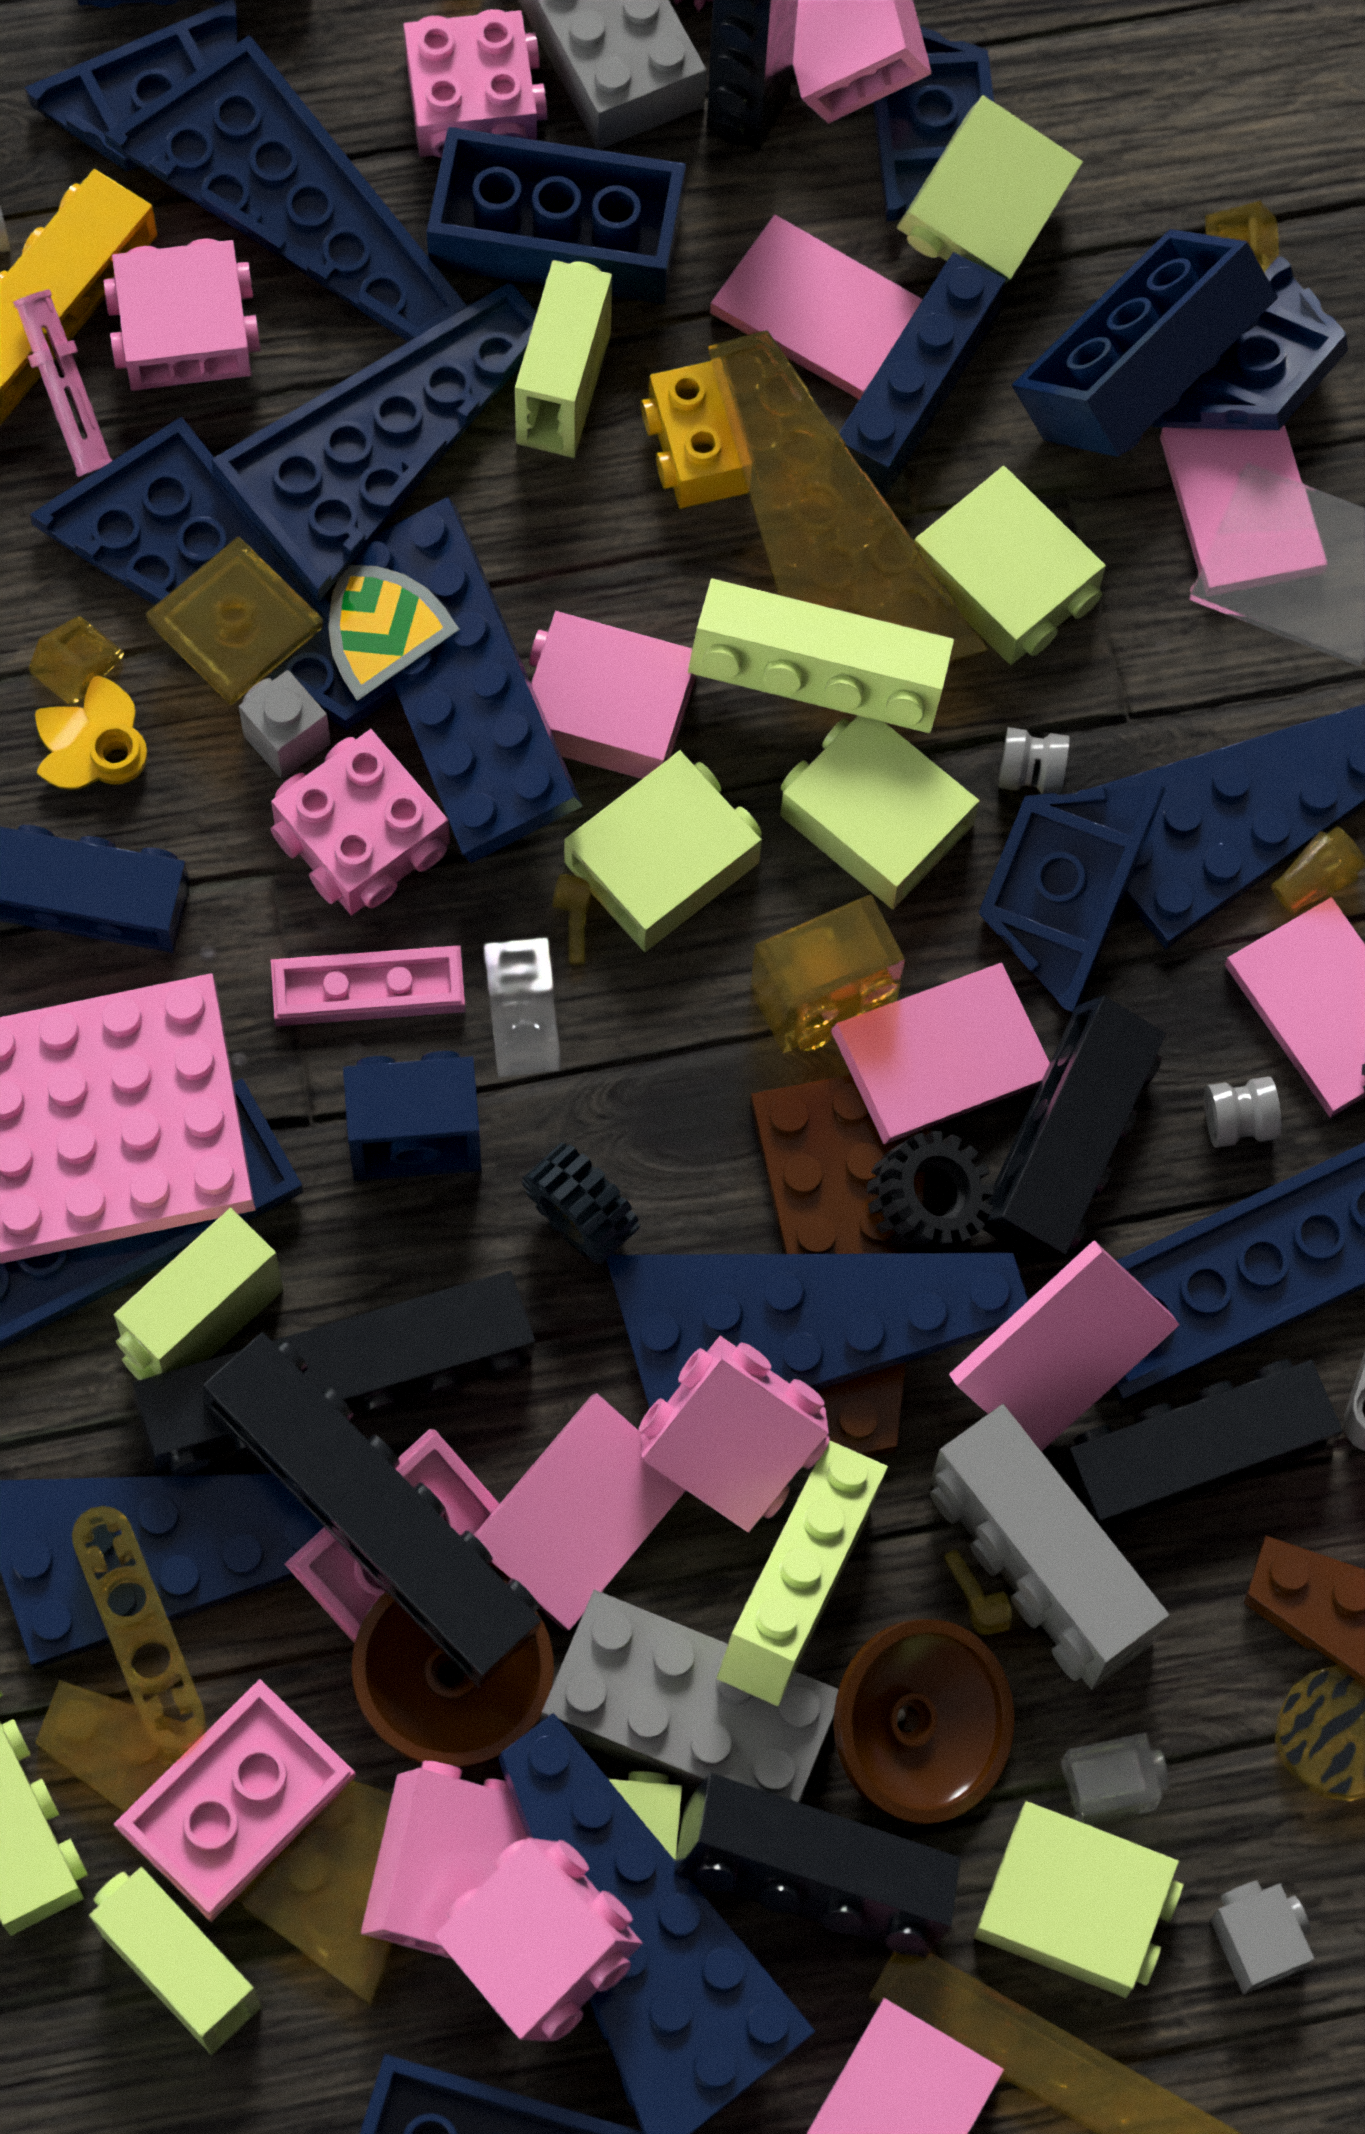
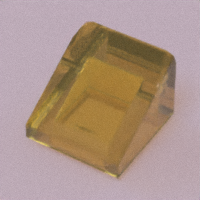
M1261 201L1205 215L1206 235L1247 241L1264 272L1279 256L1277 220Z
M78 615L39 638L29 665V671L66 703L73 705L86 695L87 688L94 676L104 677L122 659L124 652Z

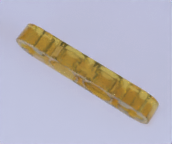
M107 1506L90 1508L81 1514L74 1524L72 1532L74 1549L149 1739L156 1748L164 1753L173 1755L184 1754L206 1732L207 1722L203 1706L129 1521L123 1513L115 1508ZM105 1524L109 1532L119 1530L122 1532L121 1535L113 1539V1546L121 1566L126 1564L131 1558L135 1560L136 1564L135 1566L115 1568L105 1574L100 1580H97L95 1577L97 1572H108L109 1570L98 1546L86 1548L85 1544L94 1539L92 1528ZM121 1583H136L146 1592L145 1605L141 1611L128 1617L118 1616L112 1612L108 1605L109 1595L112 1590ZM144 1644H161L170 1653L169 1666L158 1677H142L133 1669V1655ZM180 1679L183 1681L184 1687L173 1688L170 1691L178 1711L181 1714L192 1712L194 1718L185 1722L187 1734L174 1738L173 1733L169 1729L157 1730V1726L166 1721V1715L158 1695H155L148 1702H144L143 1694L165 1691Z

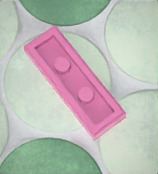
M460 945L271 959L276 1026L466 1012Z

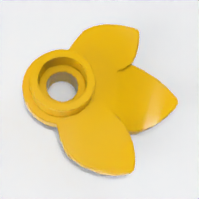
M94 676L86 691L84 708L47 707L36 710L35 718L40 738L47 749L52 752L41 762L37 769V774L49 784L68 790L81 789L98 780L116 785L135 779L145 768L148 752L142 735L134 729L136 710L130 696L111 680L101 676ZM113 750H123L128 754L125 760L118 763H110L106 760L108 753Z

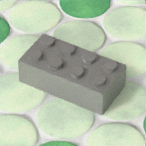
M518 0L597 150L705 107L706 68L669 0Z
M1001 1404L939 1450L930 1481L931 1485L935 1488L930 1492L935 1506L951 1524L956 1523L958 1520L963 1524L975 1540L970 1544V1547L979 1563L990 1575L995 1576L1000 1572L1015 1591V1594L1011 1596L1014 1607L1029 1626L1035 1629L1041 1625L1056 1644L1052 1648L1054 1658L1073 1681H1077L1082 1677L1089 1688L1093 1690L1154 1644L1169 1617V1613L1004 1404Z
M593 1590L542 1710V1721L554 1713L578 1743L645 1771L665 1774L669 1777L670 1781L694 1791L697 1790L708 1773L711 1772L800 1803L833 1723L836 1697L839 1689L794 1672L779 1706H775L716 1679L728 1646L727 1643Z

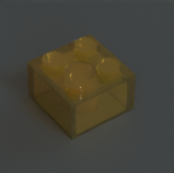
M869 894L755 944L750 990L782 1053L784 1054L797 1047H800L802 1051H810L821 1047L834 1038L831 1030L837 1023L897 1001L905 958L874 898Z

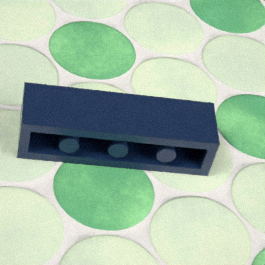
M952 252L835 437L831 473L884 500L998 318L1006 282L1005 278Z
M21 825L18 827V830L0 827V921L174 953L190 887L188 871L184 860H179L175 854L159 848H143L141 852L119 849L112 842L94 836H84L79 841L55 837L51 831L35 825Z

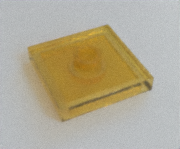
M239 536L146 613L147 622L230 705L234 704L323 628L322 618Z

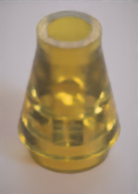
M1335 827L1327 834L1320 831L1285 873L1270 886L1280 903L1294 915L1304 906L1359 880L1357 873L1365 868V858L1357 845L1341 828Z

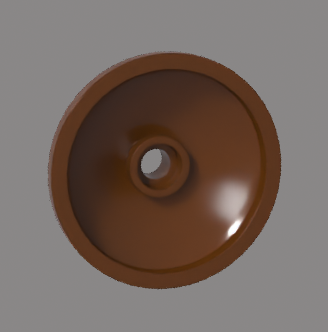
M387 1592L374 1603L365 1616L357 1633L352 1656V1681L356 1700L367 1723L382 1741L399 1754L422 1764L424 1761H434L457 1768L473 1767L499 1758L502 1751L534 1728L542 1715V1710L550 1694L554 1675L552 1646L546 1627L541 1619L537 1634L478 1688ZM536 1611L535 1614L541 1619L538 1612ZM445 1666H455L461 1671L463 1680L457 1686H445L438 1678L439 1670Z
M915 1619L894 1624L867 1641L846 1669L839 1686L834 1709L836 1748L842 1767L851 1784L860 1796L878 1811L898 1820L914 1823H936L955 1818L973 1808L989 1793L999 1779L1009 1757L1014 1734V1704L1007 1677L989 1647L965 1628L950 1622L931 1619ZM902 1708L905 1712L906 1720L904 1726L899 1729L897 1717L899 1710Z

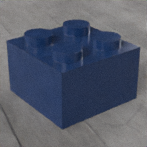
M435 1051L423 1055L419 1061L395 1062V1059L391 1057L371 1056L357 1061L356 1066H343L348 1143L354 1181L482 1171L473 1056L460 1057L458 1053L453 1051Z

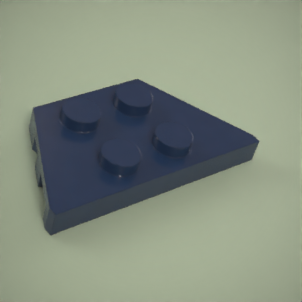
M229 0L26 86L27 100L32 108L128 172L135 169L139 165L105 144L104 133L236 45L238 27L236 5L233 0Z
M920 26L932 74L873 102L886 221H896L906 214L967 113L982 95L994 102L988 50L964 41H949L939 32Z
M1278 256L1264 272L1278 299L1261 315L1258 324L1250 331L1242 334L1221 355L1219 363L1211 370L1203 373L1182 394L1179 403L1171 410L1163 413L1151 426L1155 428L1279 431L1348 351L1346 333L1332 316L1322 311L1321 302L1311 289L1307 288L1304 290L1293 277L1290 263L1285 258Z
M1155 782L1143 783V786L1109 790L1095 788L1062 795L1056 793L1025 796L978 913L1068 1012L1073 1013L1076 1006L1081 1004L1166 791V788L1161 784Z

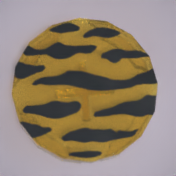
M1339 1665L1312 1671L1292 1687L1277 1714L1275 1741L1283 1765L1294 1778L1297 1776L1302 1783L1310 1786L1309 1790L1323 1798L1345 1801L1365 1797V1686L1350 1676L1348 1671Z

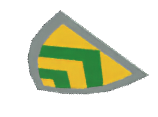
M350 565L337 580L331 597L328 630L332 656L344 682L357 701L460 630L446 608L427 587L405 574L382 567Z

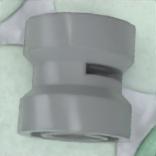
M1007 727L998 788L1017 791L1023 786L1037 787L1041 794L1056 793L1061 795L1070 736L1051 733L1043 739L1031 737L1027 730Z
M1272 1077L1253 1078L1245 1086L1234 1088L1226 1082L1206 1085L1204 1091L1205 1116L1209 1136L1214 1147L1236 1145L1239 1139L1252 1136L1260 1142L1280 1138L1282 1128L1281 1110L1277 1089Z

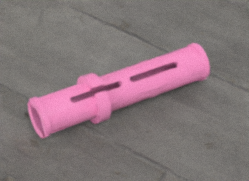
M47 289L14 301L13 304L18 310L33 354L28 356L32 368H39L57 422L60 425L76 467V475L80 477L98 471L113 460L112 458L110 459L93 406L88 398L73 354L78 353L74 340L67 341L51 298V291ZM42 328L46 329L63 378L59 377ZM64 389L69 391L86 439L81 437Z

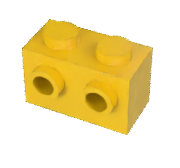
M721 359L651 374L649 398L641 400L642 417L648 436L658 434L663 451L656 453L660 481L664 489L673 487L679 509L750 493L752 464Z

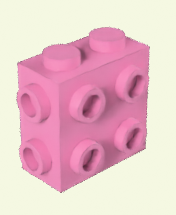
M486 10L478 15L454 18L429 16L417 22L404 23L405 54L419 157L437 156L442 158L448 127L537 140V121L547 120L546 98L543 84L532 85L530 69H539L540 67L536 33L525 34L522 10L510 12Z
M199 239L189 243L187 246L162 249L152 246H141L133 248L127 253L112 255L115 278L104 279L108 315H120L122 332L110 333L115 370L127 368L131 391L252 376L249 353L261 352L256 315L243 316L241 301L242 299L253 298L248 262L236 263L233 240Z
M372 729L357 739L348 737L340 741L329 751L323 764L307 775L298 773L289 778L279 787L275 798L271 801L275 825L270 829L279 846L291 858L300 854L313 870L309 873V877L320 895L329 904H333L338 900L351 916L365 905L368 908H374L382 904L394 893L398 881L415 869L422 872L431 868L444 856L447 851V845L450 844L448 818Z
M719 1336L707 1352L700 1348L688 1359L678 1378V1381L682 1384L668 1402L661 1398L658 1399L645 1414L639 1426V1432L642 1433V1460L749 1533L762 1516L769 1519L781 1508L790 1490L787 1484L801 1467L810 1469L825 1452L830 1437L827 1435L829 1432L826 1408L823 1407L824 1401L821 1396L810 1386L797 1379H793L789 1384L770 1370V1362L758 1350L743 1342L739 1343L736 1347L722 1336Z
M528 1838L527 1840L522 1839L513 1843L500 1854L494 1863V1868L497 1871L480 1889L475 1888L466 1892L452 1904L447 1912V1917L450 1920L434 1937L520 2040L556 2041L568 2034L583 2017V2012L580 2008L597 1990L599 1992L608 1990L626 1975L631 1967L628 1958L643 1943L628 1926L633 1921L629 1911L612 1894L606 1891L600 1893L584 1875L589 1870L588 1864L572 1846L562 1840L555 1842Z

